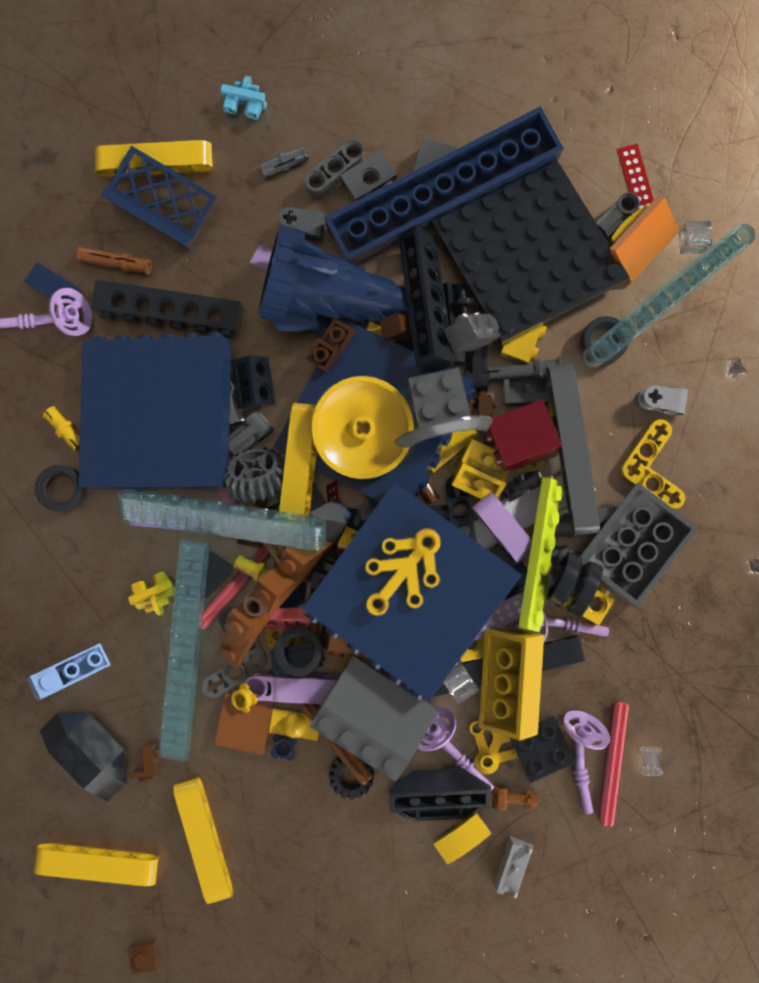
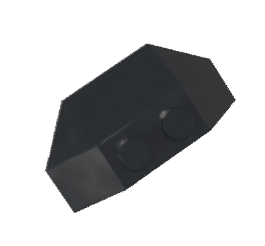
M58 712L39 730L48 753L84 790L108 802L127 783L125 749L91 714Z
M463 768L413 770L389 790L390 812L393 814L398 813L402 817L413 821L465 819L479 813L483 809L491 808V786Z

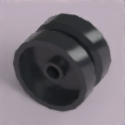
M567 552L552 577L546 602L556 607H561L566 603L567 612L581 617L589 608L602 578L603 566L592 561H588L582 566L581 556Z

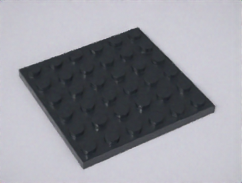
M557 159L446 212L430 222L483 314H491L496 319L500 337L497 339L501 345L627 282L630 278L625 268L614 259L609 249L611 247Z

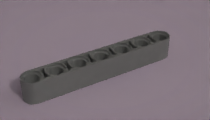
M572 362L547 366L546 377L554 427L562 443L558 453L571 532L573 536L600 532V522L575 367Z

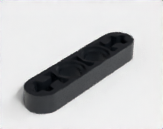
M451 476L445 483L450 522L458 529L461 526L470 527V532L467 535L477 542L470 494L459 489L461 496L456 497L455 487L451 485L453 476ZM464 504L467 506V509L464 513L457 514L454 512L455 506Z

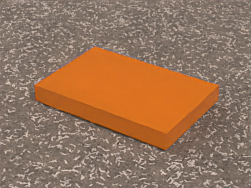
M658 195L609 248L614 259L625 268L630 277L628 280L630 283L634 282L679 232L665 197Z

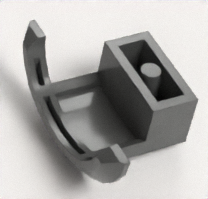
M459 368L408 378L406 388L412 411L416 413L419 428L395 439L394 444L408 448L420 441L448 433L466 430L486 431L491 426L493 420L489 416H471Z

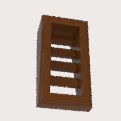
M395 313L380 320L383 338L412 341L410 319L408 317Z

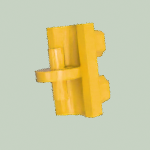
M163 571L152 577L155 586L149 589L144 581L131 584L132 596L128 597L131 605L134 604L137 610L144 608L146 613L155 611L160 616L164 614L163 606L170 604L168 598L179 594L177 586L171 582L168 575Z

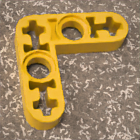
M659 419L652 422L621 465L620 474L631 485L635 486L638 482L646 489H648L646 486L647 480L650 477L655 478L659 483L658 489L650 492L658 497V494L667 486L664 491L668 494L676 493L675 499L678 500L677 503L670 504V498L665 494L660 495L658 498L671 508L677 509L684 504V492L649 468L672 434L670 423ZM663 426L662 431L665 434L659 435L655 441L650 440L657 433L655 427ZM642 444H648L652 448L650 457H643L640 454ZM637 459L645 462V465L639 463L635 468L637 475H628L629 469H627V466H633Z

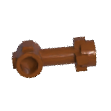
M494 787L493 792H491L492 808L506 810L507 804L525 805L526 810H532V808H538V793H533V790H526L525 795L508 794V788Z

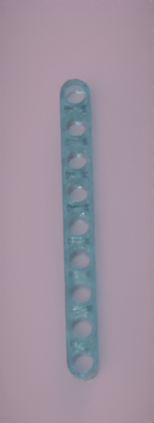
M741 224L725 235L587 347L583 353L585 363L590 367H598L611 359L755 240L754 229L748 224ZM684 277L690 281V285L686 283ZM667 291L671 293L673 299L668 297ZM649 306L654 308L655 314L650 312ZM631 320L636 322L637 329L631 325ZM613 334L619 338V344L613 340ZM594 349L600 351L601 359L595 356Z
M124 489L117 493L119 518L122 520L307 550H321L326 547V521L320 517L137 489Z
M182 540L179 546L160 743V758L187 761L190 752L209 558L208 543Z

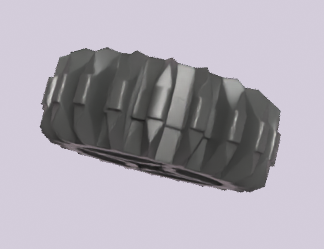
M255 447L254 450L247 449L246 452H238L236 457H230L229 466L226 467L227 472L224 474L225 488L230 497H234L236 501L242 499L244 503L249 500L255 503L259 499L264 501L268 496L274 497L275 492H281L285 458L281 455V452H276L274 448L268 450L267 447L262 449Z

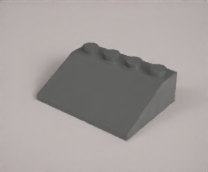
M637 482L601 528L600 532H598L580 555L582 557V566L588 561L603 566L600 582L631 607H639L699 528Z
M353 655L313 714L309 726L396 782L413 757L439 709L423 699L421 701L418 700L408 689L396 684L388 676Z

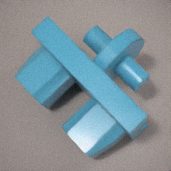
M245 76L243 82L235 81L234 86L222 84L221 93L223 96L224 112L236 114L238 105L246 106L245 116L257 120L261 111L266 110L265 93L259 92V86L252 84L251 76Z

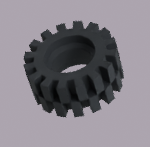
M337 756L336 760L334 759L329 772L331 788H334V792L337 795L339 793L343 799L349 797V800H354V797L361 798L364 793L367 794L369 792V788L373 785L374 769L371 765L360 759L372 774V778L364 785H361L359 782L348 784L342 778V772L347 766Z

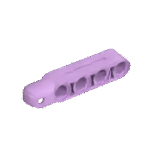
M255 673L248 677L245 683L253 694L256 695L257 701L321 704L340 674L311 673L304 677H295L287 673L276 676L273 673Z

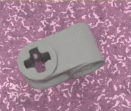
M653 385L638 394L637 402L644 410L681 416L685 415L688 390ZM649 394H651L652 398H655L654 402H652L651 398H648Z

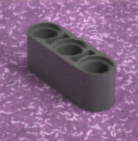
M350 139L306 174L305 185L310 197L315 199L324 197L341 183V174L364 161V146L359 140ZM356 151L359 155L352 158L348 156V153ZM333 166L341 168L337 173L330 172L329 169ZM314 181L322 182V185L318 188L310 186Z

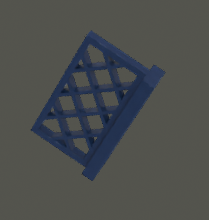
M133 146L128 150L109 187H105L101 194L106 200L189 249L192 248L197 233L217 199V196ZM134 154L143 159L145 168L132 171L130 162ZM147 161L154 166L149 167ZM163 170L166 181L153 184L150 171ZM147 173L150 185L137 188L134 175ZM169 175L173 176L175 179L170 180ZM130 177L133 190L122 192L116 188L121 179ZM183 182L186 185L187 194L174 197L171 184ZM168 185L171 198L158 201L155 188ZM190 187L195 189L196 191L191 192ZM151 189L154 202L146 205L142 204L138 193ZM135 194L136 199L132 198L129 195ZM203 194L210 198L205 207L195 209L192 196ZM189 198L192 211L179 214L176 201ZM172 202L176 215L164 217L161 214L159 205ZM156 206L157 212L151 209V207ZM194 215L196 224L191 232L183 228L180 218ZM177 219L178 224L174 223L171 220Z

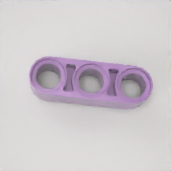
M492 492L488 493L471 507L476 516L516 564L530 554L532 540Z

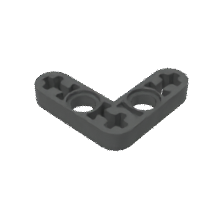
M235 607L224 608L219 613L218 621L225 634L227 632L224 628L226 623L224 619L227 617L226 612L230 613ZM257 638L248 651L244 664L252 659L251 654L254 653L255 656L260 655L262 657L259 661L260 666H257V664L249 666L247 669L251 672L247 674L245 666L241 664L239 666L241 677L233 680L228 675V670L232 665H225L204 679L202 691L207 697L215 698L260 671L266 665L267 656ZM222 672L224 680L229 686L226 687L224 682L217 687L218 692L215 690L210 691L208 689L210 685L209 680L213 682L220 680L222 677L219 673Z

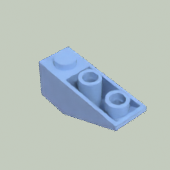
M99 643L30 676L26 680L38 702L110 666V663Z

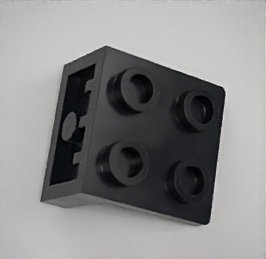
M554 716L538 722V735L523 740L510 738L529 784L577 763Z

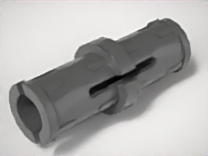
M302 145L287 153H278L277 157L259 163V167L264 178H267L282 170L285 172L289 171V167L309 159Z

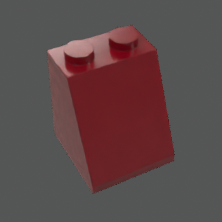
M543 399L492 418L491 426L486 431H483L486 442L488 444L492 443L495 450L492 453L494 462L497 467H502L503 472L554 458L562 447Z

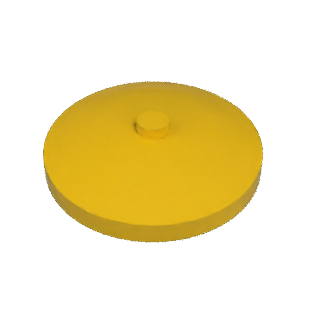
M366 376L342 380L328 389L318 401L311 422L313 443L322 460L336 472L357 479L378 477L394 469L403 460L410 448L395 445V439L414 430L411 410L401 393L383 380Z

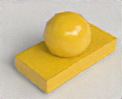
M273 707L269 733L316 741L319 738V732L309 726L311 721L304 712Z

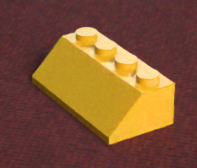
M485 629L479 716L480 729L516 740H523L538 735L544 635L524 630Z

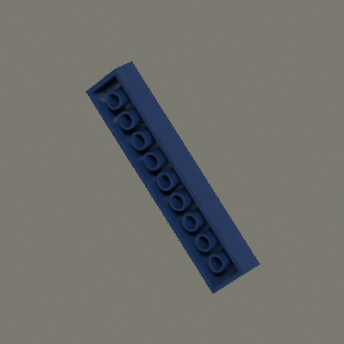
M540 106L324 217L325 226L341 257L348 263L355 265L398 243L399 237L412 228L418 226L421 229H425L431 226L430 222L432 219L556 159L559 160L564 148Z

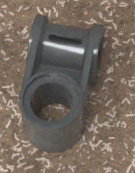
M286 207L280 211L279 222L282 225L305 231V239L321 241L323 239L324 217H326V214L315 210ZM289 218L294 219V221L291 222V225H288L286 223L287 221H289Z

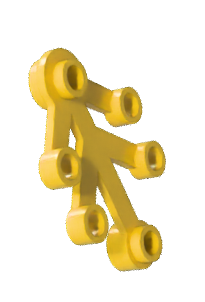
M423 529L416 534L415 538L402 540L387 538L384 540L382 549L387 554H393L397 550L414 549L408 558L382 561L373 558L368 560L366 571L371 575H376L380 571L398 570L380 593H375L369 597L367 608L371 614L382 615L386 612L388 599L406 577L409 591L407 596L408 605L412 608L421 606L423 598L419 593L416 564L423 556L426 569L423 577L425 585L435 587L439 583V576L435 569L434 553L440 547V537L435 531ZM430 537L432 539L431 546H423V538ZM386 542H394L395 549L393 551L386 550ZM371 562L378 563L379 569L373 572L369 569ZM429 574L435 575V583L429 584L426 581V577ZM412 595L419 596L420 601L418 604L410 602ZM375 599L382 600L383 606L381 608L373 606Z
M479 720L471 721L469 729L475 737L479 751L474 759L478 771L483 774H491L498 769L499 763L514 758L519 759L514 747L513 749L498 752L503 743L511 741L509 737L491 732L493 739L488 747L483 735L484 730L481 729L479 732L472 730L474 724H479ZM485 758H491L492 762L489 766L483 765Z

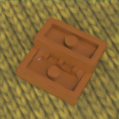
M226 693L219 719L215 746L264 755L274 702L257 701L256 704L251 705L249 712L243 713L233 706L231 701L232 694Z

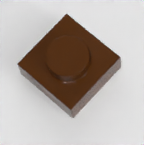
M155 941L130 945L128 952L132 974L157 970L159 965Z

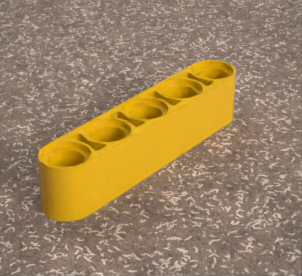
M204 140L102 145L94 148L95 174L102 177L115 176L131 146L177 173L206 172L213 168L212 145ZM134 154L130 162L132 171L145 168L143 159ZM147 161L149 167L154 166ZM157 169L150 171V174H164V171Z
M294 403L291 409L279 508V523L281 525L303 527L310 513L317 450L311 433L312 416L316 407L313 404Z
M198 777L175 784V800L205 902L211 904L233 896V888L202 781Z
M44 843L36 847L33 872L43 876L152 886L156 884L158 856L146 853Z

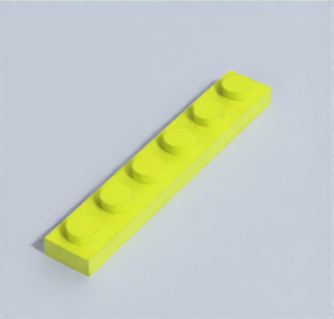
M542 478L518 627L534 632L540 631V626L544 620L543 606L548 594L547 580L552 568L550 561L552 550L555 547V529L559 522V503L563 497L562 483L552 478Z

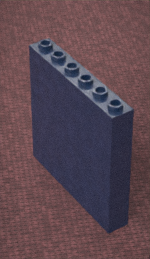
M342 318L341 321L357 331L355 336L328 372H324L316 366L297 403L317 405L324 393L336 383L358 376L373 377L389 383L401 393L411 410L414 429L419 428L416 413L411 408L406 388L408 378L431 374L432 372L415 364L413 351ZM460 374L467 402L470 403L476 392L472 379ZM290 417L273 447L285 455ZM453 433L429 438L410 446L403 460L394 469L378 477L357 479L344 476L330 468L322 460L318 452L315 470L379 503L394 482L414 497H417L420 490L424 491L430 480L428 474L432 468L435 469L438 466L442 457L439 453L443 446H448Z
M217 332L208 333V336L199 337V334L186 333L184 337L162 334L161 338H153L151 335H138V339H130L129 336L119 335L115 336V339L107 340L106 337L94 336L92 340H83L79 487L88 489L225 488L224 474L227 472L226 467L229 466L231 341L225 338L222 333Z
M394 482L302 609L306 611L305 616L315 624L321 622L327 627L325 631L336 639L341 637L347 641L346 646L358 655L360 652L369 658L367 662L378 670L382 667L389 672L388 677L396 684L401 685L404 683L411 688L409 692L420 701L424 698L429 702L519 580L521 574ZM423 529L435 531L440 537V547L434 553L435 569L439 576V583L435 587L425 585L423 577L426 569L423 556L416 564L419 593L423 598L421 606L412 608L408 605L407 596L409 591L406 577L388 599L386 612L382 615L371 614L367 608L369 597L375 593H380L398 570L380 571L376 575H371L366 571L368 560L373 558L379 561L408 558L414 549L397 550L393 554H387L382 549L384 540L387 538L395 540L415 538L416 534ZM430 537L423 538V546H431L432 539ZM392 541L386 542V550L393 551L395 543ZM371 562L369 569L373 572L379 569L378 563ZM429 574L426 577V581L429 584H433L436 581V576ZM418 595L410 597L412 604L419 603L420 598ZM375 599L373 606L381 608L383 606L382 600Z

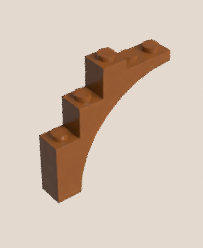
M304 535L284 549L278 565L258 579L254 590L260 591L267 596L269 600L268 610L263 615L251 616L244 610V603L242 602L230 612L224 626L227 632L218 651V654L224 661L228 662L235 669L243 663L248 651L270 618L295 588L317 566L331 556L339 538L335 542Z

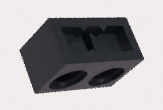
M249 355L231 360L238 409H261L276 405L269 357Z

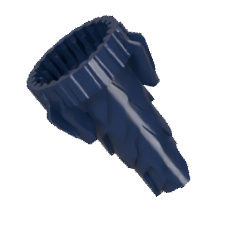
M282 224L279 225L258 308V315L262 319L272 321L277 331L318 330L320 324L315 319L317 315L336 319L344 317L367 323V320L380 322L381 319L395 313L409 318L405 287L396 285L394 281L388 278L365 272L366 268L350 264L341 257L320 250L321 247L315 246L304 239L305 231Z

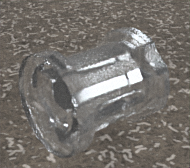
M657 746L640 747L639 752L642 753L643 763L640 773L646 776L663 775V769L660 768L662 748Z

